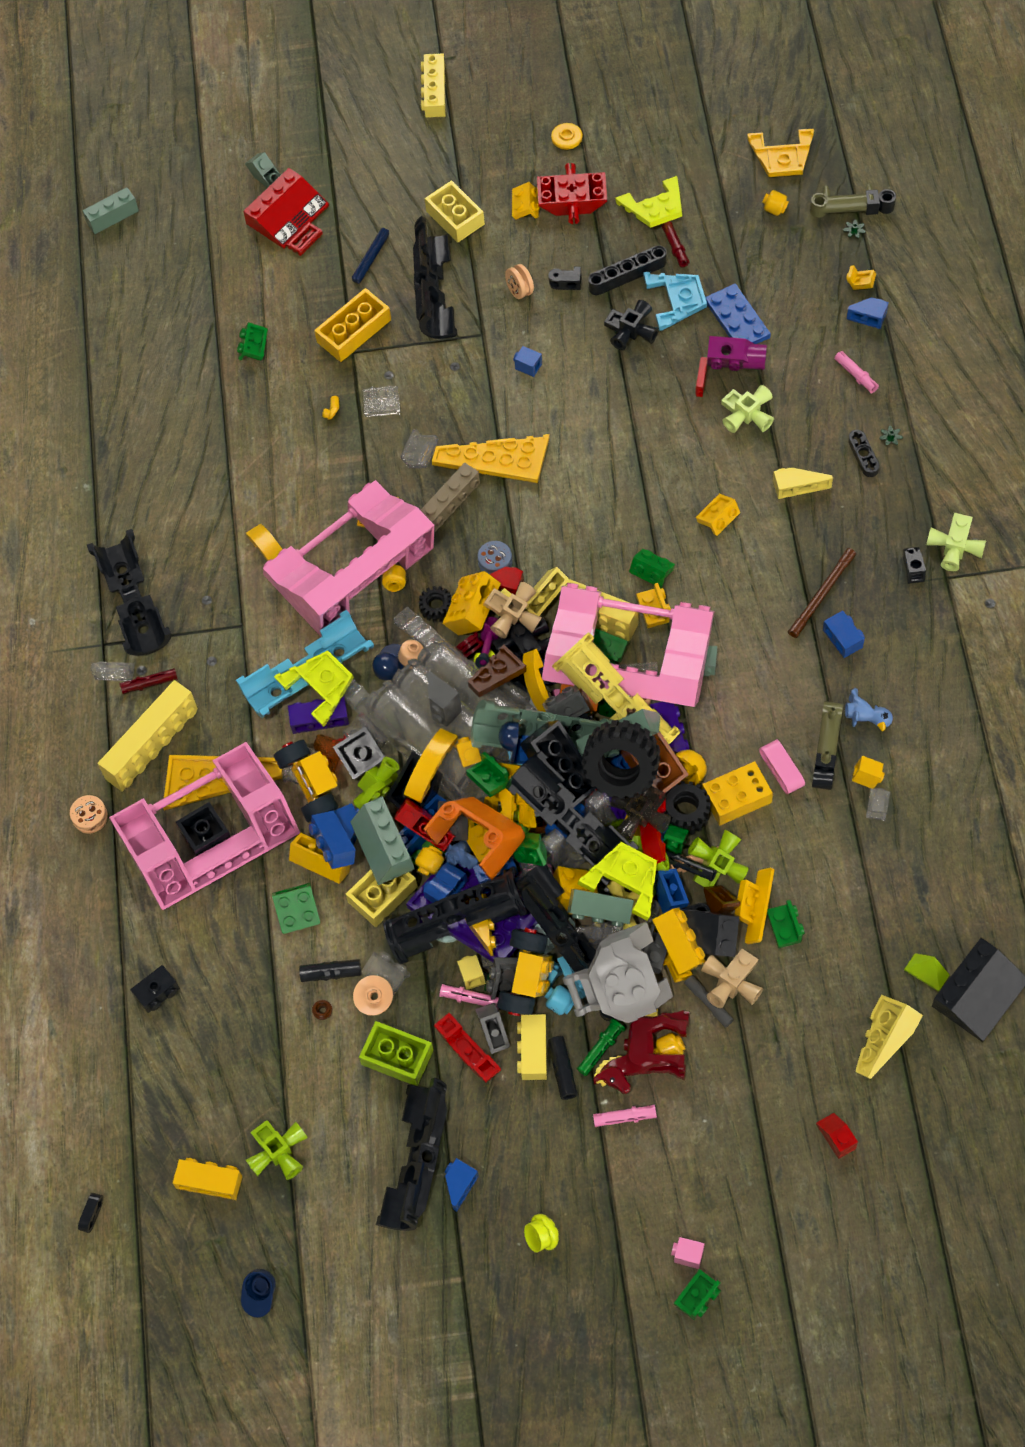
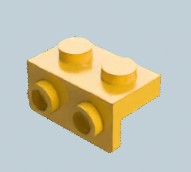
M527 182L513 188L512 217L517 220L531 214L535 219L538 218L540 207L538 206L537 187Z

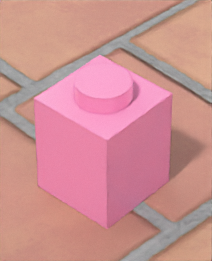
M679 1237L678 1243L674 1242L671 1255L675 1256L674 1263L699 1269L704 1251V1243Z

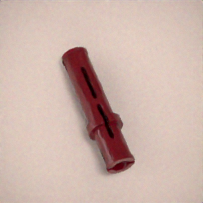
M665 222L662 225V229L671 246V252L676 257L678 265L686 267L690 263L685 253L686 249L681 244L672 222Z
M175 668L145 677L138 676L136 679L120 683L122 694L137 690L143 691L144 688L178 680Z

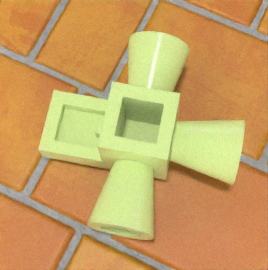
M760 385L753 395L747 391L742 396L733 389L721 400V404L732 412L731 415L723 419L724 426L730 432L735 433L743 421L749 424L753 420L759 429L765 432L772 425L774 417L760 411L762 404L773 398L770 390Z
M954 513L949 535L931 527L926 545L945 546V557L941 562L943 569L958 571L959 561L962 559L964 551L982 559L986 540H967L973 517Z

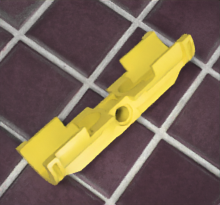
M589 632L552 665L557 672L561 670L578 689L581 688L595 704L604 699L616 712L610 718L612 720H620L626 717V710L628 708L630 710L634 708L635 712L641 709L657 712L638 693L630 698L618 685L624 678L609 663L610 660L592 642L594 637ZM589 664H593L597 668L593 676L585 672V668ZM602 672L603 675L600 676V678L603 681H609V683L607 684L609 688L601 689L599 687L601 683L598 680H596V682L594 683L592 679L596 678L599 675V673ZM662 716L660 717L659 731L667 743L670 744L681 731L675 725L671 727Z

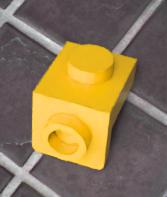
M853 265L850 266L846 278L853 290L873 288L876 273L874 270L857 271Z
M469 736L457 739L458 743L454 744V747L457 749L462 767L482 761L478 748L472 747Z

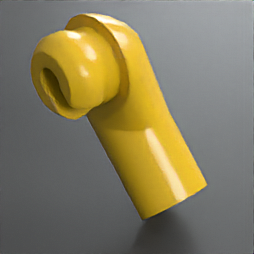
M338 396L330 398V409H323V418L333 419L339 410Z

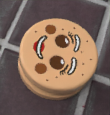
M518 264L506 270V283L515 298L522 299L533 293V280L524 265Z
M86 795L74 801L70 808V818L77 830L82 833L91 834L105 826L108 820V812L101 799L93 795Z

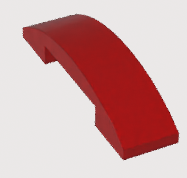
M665 794L660 798L653 797L645 802L640 820L643 853L657 860V864L665 861L666 844L661 841V813L666 811Z
M450 1013L434 1024L435 1029L453 1051L485 1083L501 1071L497 1063L483 1052Z

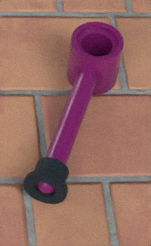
M487 617L480 632V638L484 641L481 654L475 661L479 669L489 663L492 640L499 638L490 629L498 618Z

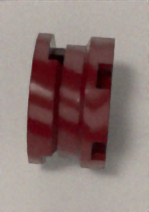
M474 632L473 635H470L455 647L457 651H461L463 659H466L483 646L484 641L478 638L477 632ZM476 644H478V645H477L475 648H473L471 651H469L468 653L466 652V651L470 650L472 647H474Z

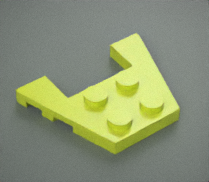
M675 176L662 181L666 193L644 199L638 203L635 202L630 193L616 197V204L625 207L628 213L632 212L635 214L637 219L650 228L682 217L678 177Z
M329 651L306 660V663L298 667L293 666L283 674L279 673L274 676L275 680L285 690H288L295 682L302 678L325 700L311 712V715L323 727L327 724L354 678L353 674Z
M621 842L597 865L592 867L586 875L582 876L578 881V885L594 892L602 876L640 895L632 913L648 921L651 915L650 909L657 860Z

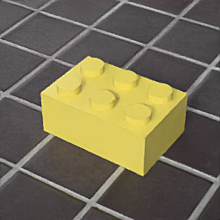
M452 180L425 198L426 212L457 243L485 225L484 212Z
M370 870L346 893L348 903L374 927H377L384 917L389 916L418 886L416 878L409 872L378 885L372 870Z

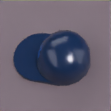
M387 645L374 658L372 666L376 677L382 680H391L398 676L404 667L398 659L401 645Z
M511 721L501 726L498 739L500 745L505 750L510 751V764H513L518 742L519 723Z
M264 1269L253 1270L243 1281L241 1305L244 1311L252 1317H263L271 1310L276 1281L269 1271Z

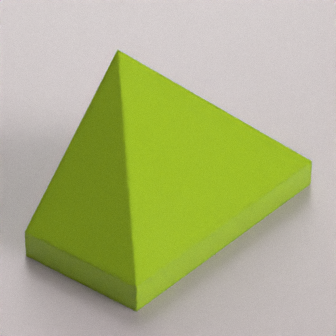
M917 953L914 954L904 971L938 992L950 976L935 957Z

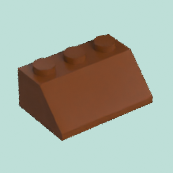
M659 731V733L653 736L657 740L656 744L660 747L659 755L661 757L656 778L652 786L646 788V793L650 798H660L689 775ZM624 750L619 751L630 768L639 764L631 753Z

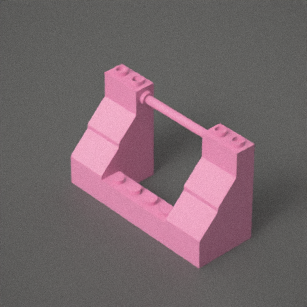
M375 480L372 483L366 484L361 492L353 494L349 498L348 512L300 550H295L292 546L281 550L275 559H271L264 564L263 574L322 637L321 629L340 618V613L346 609L350 613L349 600L397 562L407 570L434 548V524L418 507L390 495ZM351 518H357L378 540V543L373 547L369 546L366 548L363 555L359 558L355 557L352 559L349 566L338 570L335 577L303 559L305 554Z
M567 583V586H562L558 611L545 655L542 680L574 686L561 670L557 672L552 665L588 632L594 637L598 611L602 606L669 617V620H672V626L660 675H657V671L646 670L644 673L639 672L636 667L627 666L626 669H621L618 664H610L624 678L618 685L627 695L635 696L638 693L641 698L695 707L700 698L714 611L710 610L709 606L699 605V608L691 607V603L680 602V605H675V608H671L670 611L662 608L604 599L601 596V592L597 591V587L586 586V589L578 588L579 584ZM589 664L585 668V672L590 676H593L597 671L596 666L593 664ZM600 672L596 678L592 679L594 683L596 682V680H598L601 683V685L599 686L601 689L609 688V686L607 685L609 681H603L600 678V676L603 675L602 672Z
M247 742L212 760L216 767L213 769L214 772L205 775L153 805H148L143 798L109 817L162 910L300 834L282 792ZM222 778L250 827L183 864L178 852L154 815L157 814L156 811L210 781Z

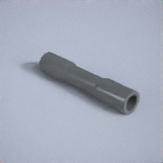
M693 975L686 979L684 984L709 1008L714 1017L725 1028L728 1027L734 1019L724 1008H717L707 999L708 992Z

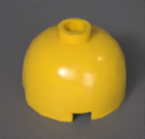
M690 749L681 750L675 755L689 774L681 781H685V784H689V781L693 782L694 786L700 784L707 772V766L703 757Z

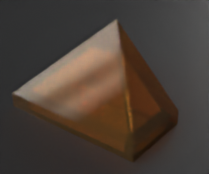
M318 734L316 735L313 747L316 752L320 751L322 755L326 756L330 771L335 773L340 758L333 746L340 741Z

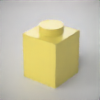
M476 955L465 956L457 961L466 990L486 984Z

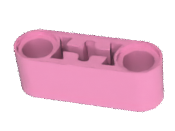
M776 739L759 748L763 760L786 794H790L805 786L801 773L779 740Z

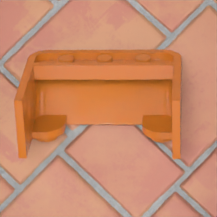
M466 797L444 803L424 827L425 832L437 845L461 814L486 829L487 832L483 840L485 845L491 850L479 866L488 878L493 880L525 839L524 830L520 825L475 797Z

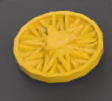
M573 123L560 124L553 129L551 134L552 143L556 147L565 150L577 147L583 138L581 129Z

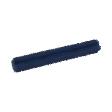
M383 227L378 232L352 276L353 282L359 284L388 238V229Z

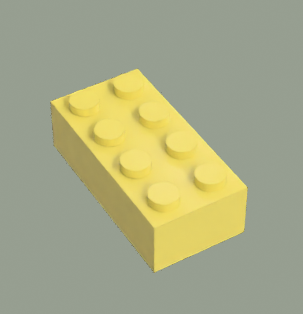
M569 579L568 583L579 584L578 588L586 589V585ZM601 592V596H603L604 599L629 603L622 599ZM602 606L598 611L596 629L630 642L639 624V612Z

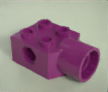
M709 336L708 366H711L712 369H722V367H725L732 371H739V369L744 368L765 370L767 345L754 344L743 338Z

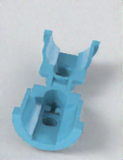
M347 609L340 613V618L320 630L322 637L304 648L308 655L300 661L292 664L289 659H286L272 669L266 664L246 678L241 676L236 679L248 703L261 718L269 715L271 708L309 685L300 678L285 691L275 680L274 676L276 674H283L293 666L298 667L306 663V660L325 651H329L340 663H343L361 650L367 652L369 648L374 647L373 642L365 640L357 630ZM338 649L344 650L342 656H335L334 652ZM275 689L282 691L281 695L277 697L272 696L271 693Z

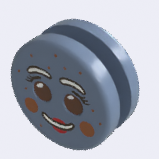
M500 541L485 543L478 551L480 570L491 574L503 567L511 568L512 553L510 548Z

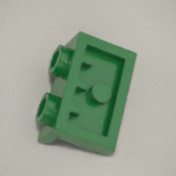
M248 322L245 328L241 329L239 334L241 342H239L237 347L239 360H242L244 356L260 361L263 359L268 328Z
M787 900L786 905L767 909V916L778 949L802 942V935L805 934L802 923H798V910L796 905L792 906L791 900Z

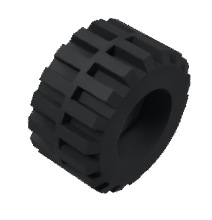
M681 781V785L676 784L665 793L666 811L662 812L661 816L669 819V825L687 829L691 835L695 834V830L700 832L702 826L705 827L707 825V820L710 818V797L705 789L701 790L699 784L694 786L693 782L689 781V784H685V781ZM687 802L693 804L697 809L691 814H681L676 811L675 807L680 803Z

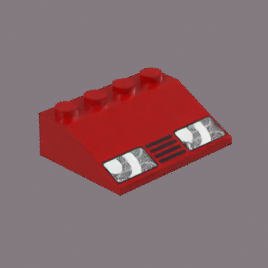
M288 168L243 212L247 225L285 249L287 244L309 222L312 223L329 206V203L301 175Z

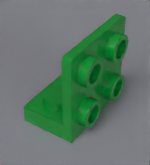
M310 883L272 893L283 934L320 924Z

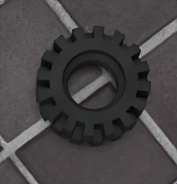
M432 586L433 590H430L428 587L426 588L427 592L423 591L422 596H419L420 612L424 618L427 617L428 621L433 619V622H436V619H439V622H442V618H445L452 602L451 594L445 588L442 590L441 586L436 589V586ZM433 600H441L443 602L440 608L433 609L429 607V603Z

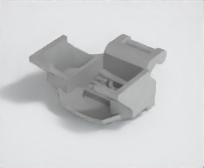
M647 922L608 935L607 938L599 942L595 956L588 969L562 978L564 985L568 987L575 1006L574 1012L576 1017L583 1016L591 1011L601 1010L602 1013L617 1020L630 1023L638 1020L637 1018L657 1012L656 1009L673 997L667 978L665 977L657 983L648 955L641 951L653 942ZM575 981H581L588 1004H582L574 983Z

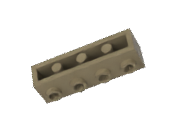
M465 462L420 510L434 524V533L480 484L479 471Z

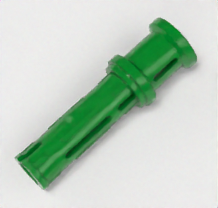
M611 1018L609 1026L604 1032L599 1034V1040L576 1068L584 1076H588L604 1052L609 1047L614 1046L616 1038L621 1032L624 1033L626 1030L615 1019Z

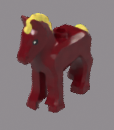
M657 1008V1012L633 1021L630 1024L628 1039L624 1040V1051H627V1054L603 1060L599 1064L600 1067L596 1068L593 1079L594 1084L601 1083L602 1087L607 1085L622 1094H628L631 1090V1085L625 1076L669 1073L676 1078L685 1080V1055L655 1054L653 1036L661 1030L667 1029L676 1032L680 1037H687V1027H689L690 1018L689 1011L683 1010L658 1015Z

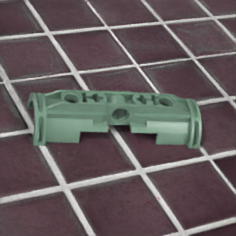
M481 700L475 709L472 720L471 744L472 747L481 748L482 745L503 748L500 745L498 735L504 723L509 721L518 722V739H521L522 735L530 736L546 722L559 720L578 749L575 740L592 733L596 727H601V724L605 722L611 724L612 719L588 720L543 711L498 706L493 701ZM502 713L508 714V716H507L506 719H504V720H499V719H498V716H499L500 714H502ZM574 725H581L578 731L571 730Z

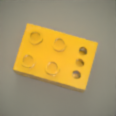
M486 571L462 577L458 582L455 594L451 598L452 602L442 624L458 636L482 630L490 610L483 604L494 588L499 589L501 583Z
M755 761L702 784V789H705L710 797V810L719 826L772 803L773 792Z

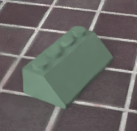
M641 709L620 719L619 722H623V720H628L631 724L636 722L641 725L640 728L648 729L650 736L659 733L661 716L658 712ZM592 733L575 740L581 756H583L587 739ZM610 750L604 753V757H614L619 754L620 750Z
M383 796L364 804L350 823L377 884H383L415 870Z

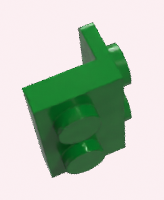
M642 549L633 557L629 573L653 585L658 583L661 588L665 578L673 571L675 564L666 558L653 554L650 550Z
M595 629L593 643L610 660L609 663L621 662L629 641Z
M484 751L481 753L482 761L467 769L466 774L491 798L506 788L509 781V772L505 767H501L493 756H489Z
M699 1269L673 1305L693 1320L697 1316L701 1318L709 1308L706 1306L709 1300L712 1299L714 1301L720 1294L721 1290L719 1287L721 1282L713 1280Z

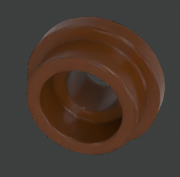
M319 1000L312 1007L314 1017L319 1020L328 1019L333 1010L331 1004L326 1000ZM321 1008L326 1009L324 1013H319Z

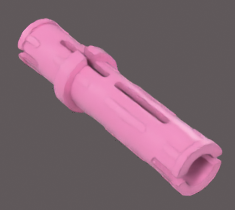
M843 351L836 354L834 359L856 379L858 384L863 385L870 393L878 389L879 385L870 378L867 371H863Z
M442 984L439 995L440 997L455 999L459 1003L463 1001L481 1006L495 1003L497 1007L499 997L491 1000L490 995L466 990L462 986L457 988Z
M655 1105L637 1108L632 1106L631 1109L593 1114L595 1127L632 1121L638 1123L639 1120L657 1118Z

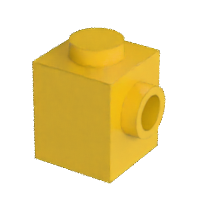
M861 756L854 766L852 781L874 789L877 783H881L885 773L882 772L884 764Z

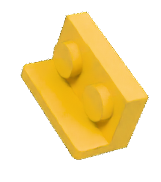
M719 493L696 516L698 523L710 527L713 534L718 536L740 514V510L735 499Z
M658 583L654 584V589L636 594L639 605L671 611L670 605L666 604L664 600L666 599L664 589H660ZM642 613L647 628L669 623V617Z

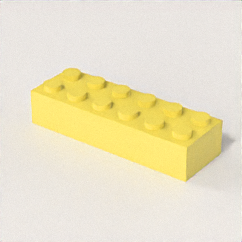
M175 680L164 690L98 762L105 780L122 792L125 788L131 786L134 778L146 769V765L158 756L159 751L170 743L176 732H180L187 720L196 714L198 708L191 691Z

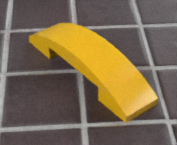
M262 524L246 532L247 537L259 549L267 561L275 559L279 552L283 550Z
M534 649L523 654V663L526 665L527 670L524 672V679L536 709L546 712L542 704L549 698V695L539 672V668L544 667L538 650Z
M442 728L438 730L418 760L405 788L404 796L422 803L431 787L430 782L446 754L450 753L457 741V735Z

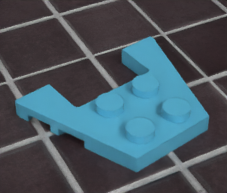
M643 272L647 289L665 286L672 311L656 314L659 331L707 307L699 275L676 274V276L665 275V273L655 275L650 274V272Z

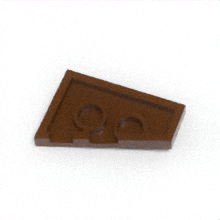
M503 644L500 647V651L489 659V663L485 667H481L468 680V687L480 698L526 672V665Z

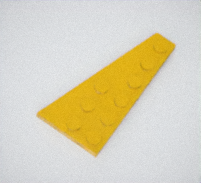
M550 434L536 438L526 436V439L517 440L515 438L489 440L486 443L480 444L471 442L470 445L462 446L458 444L436 446L432 465L458 470L465 462L481 474L538 483Z
M169 755L164 798L214 772L213 769L216 767L212 760L219 756ZM257 757L273 781L283 778V769L279 768L275 758ZM216 778L163 807V809L168 810L231 792L222 778Z

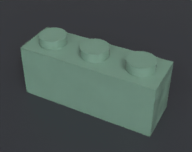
M126 187L82 211L87 225L96 234L135 214L139 209L135 197Z
M571 889L567 912L572 913V918L584 920V916L592 917L593 922L604 923V920L612 921L611 925L623 927L624 923L630 924L634 900Z

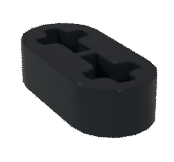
M93 1192L90 1194L80 1217L78 1230L86 1233L91 1232L103 1204V1195Z

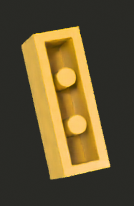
M300 832L290 843L289 861L338 884L350 873V865L332 869L329 863L324 860L322 850L317 847L316 839Z
M680 908L671 909L652 919L679 974L687 973L706 962L704 959L705 953L701 947H698L695 941L696 935L691 928L689 929L686 922L687 917Z
M192 1158L179 1159L173 1185L176 1189L236 1200L242 1174L234 1166L226 1165L223 1168L218 1167V1164L213 1162L202 1164Z

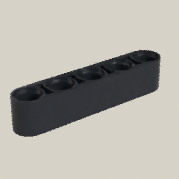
M654 246L590 274L588 279L589 292L592 295H601L643 277V272L652 273L665 267L666 249L663 246Z

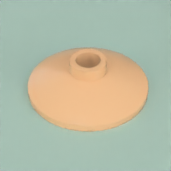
M377 975L361 979L353 992L354 1004L360 1012L366 1015L376 1016L382 1014L390 1007L393 1000V990L390 983ZM374 993L378 994V998L376 1000H372V995Z

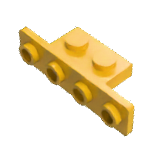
M771 867L758 871L755 884L747 879L740 882L737 898L740 901V906L735 909V914L739 916L740 921L748 925L745 943L748 945L762 941L774 876V869Z

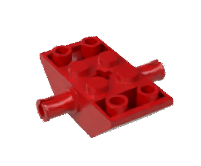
M569 163L565 165L566 175L538 176V206L555 216L568 215V222L570 224H573V218L575 219V224H578L580 221L579 214H591L607 202L605 172L576 174V165L571 163L570 169Z

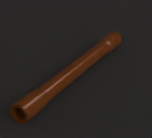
M847 548L837 565L799 618L795 620L788 630L790 636L797 638L812 614L844 569L848 567L856 556V552L853 549Z

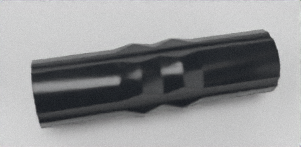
M360 959L300 965L301 982L327 981L330 979L337 980L361 976Z
M563 1036L552 1037L547 1041L560 1097L562 1100L573 1099L578 1094L565 1039Z

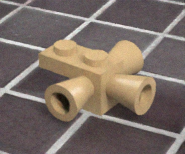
M520 582L516 594L512 593L510 597L495 588L492 590L483 605L501 616L490 627L497 636L506 638L511 625H516L518 620L531 633L534 632L542 617L525 611L528 605L527 601L536 594V590L531 585Z
M741 949L731 963L725 967L714 955H711L701 969L702 972L719 978L717 987L707 994L709 1002L717 1008H723L728 996L733 999L739 992L753 1005L761 995L763 988L745 980L758 964L759 959Z

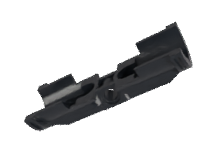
M421 216L414 225L415 244L413 247L416 318L424 335L435 339H448L457 336V329L454 325V308L452 306L445 308V294L439 290V280L444 279L443 263L451 261L450 243H452V237L449 234L428 237L426 218Z
M129 529L126 531V536L120 541V544L105 549V547H97L90 543L87 544L89 553L95 556L99 570L105 576L110 592L121 594L124 604L116 606V610L120 618L118 622L125 642L122 643L125 652L133 656H142L154 653L166 646L171 639V632L169 627H164L158 608L154 606L151 596L141 597L138 589L139 583H142L145 579L140 569L139 557L134 546L135 536L133 530ZM120 567L127 568L126 572L122 574L117 573V570ZM124 579L128 580V585H125ZM136 613H140L142 621H138ZM146 626L149 628L146 633H139L141 627Z
M542 751L537 752L523 763L506 785V789L512 795L517 793L550 826L555 824L567 835L565 840L592 867L597 865L621 842L636 850L639 848L633 841L628 842L612 825L605 827L590 811L582 817L570 805L576 797L560 783L565 779L546 761L547 756ZM536 786L542 790L539 798L533 795V789ZM546 799L548 802H554V809L549 810L550 805L546 801L542 803L541 801ZM576 829H577V830H578V829H581V830H582V831H581V835H582L583 837H581V836L577 837V831H576ZM591 841L597 844L595 852H591L588 848ZM604 876L600 879L604 885H608L611 881Z
M548 865L535 866L516 882V886L522 893L524 905L572 970L578 972L588 969L596 950L583 932L579 935L568 920L570 915L557 899L565 891L549 871ZM560 933H564L567 939L562 938Z
M512 866L509 869H504L503 875L495 877L493 880L490 879L460 891L458 894L455 893L398 917L395 914L384 917L383 927L386 939L400 965L406 963L409 957L433 948L430 942L449 935L448 925L466 919L467 925L472 926L489 918L493 923H497L517 914L520 917L529 914L515 883L514 875L517 874L516 868ZM485 889H491L490 896L482 898V892ZM434 913L432 919H429L430 914ZM417 918V924L414 927H408L409 920Z
M431 1078L429 1088L412 1084L407 1085V1098L401 1121L411 1124L406 1147H411L407 1165L401 1167L397 1189L386 1187L381 1213L377 1217V1226L400 1231H413L417 1228L419 1217L426 1209L447 1114L445 1102L447 1085L437 1078Z

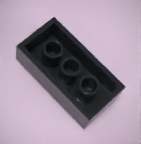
M559 720L546 722L520 743L528 759L539 751H542L547 756L546 761L565 779L560 783L576 797L570 804L573 808L597 789L596 786L592 787L588 783L589 779L585 778L583 774L584 769L581 764L583 758Z

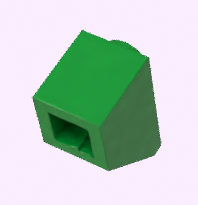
M670 824L663 839V842L666 844V850L682 854L689 830Z
M525 833V839L513 853L515 859L521 863L546 865L547 849L540 834Z

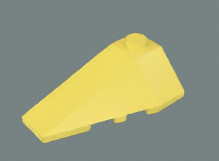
M881 995L870 1017L872 1025L865 1035L868 1038L867 1043L861 1049L855 1072L871 1079L914 1033L923 1015L907 1004Z

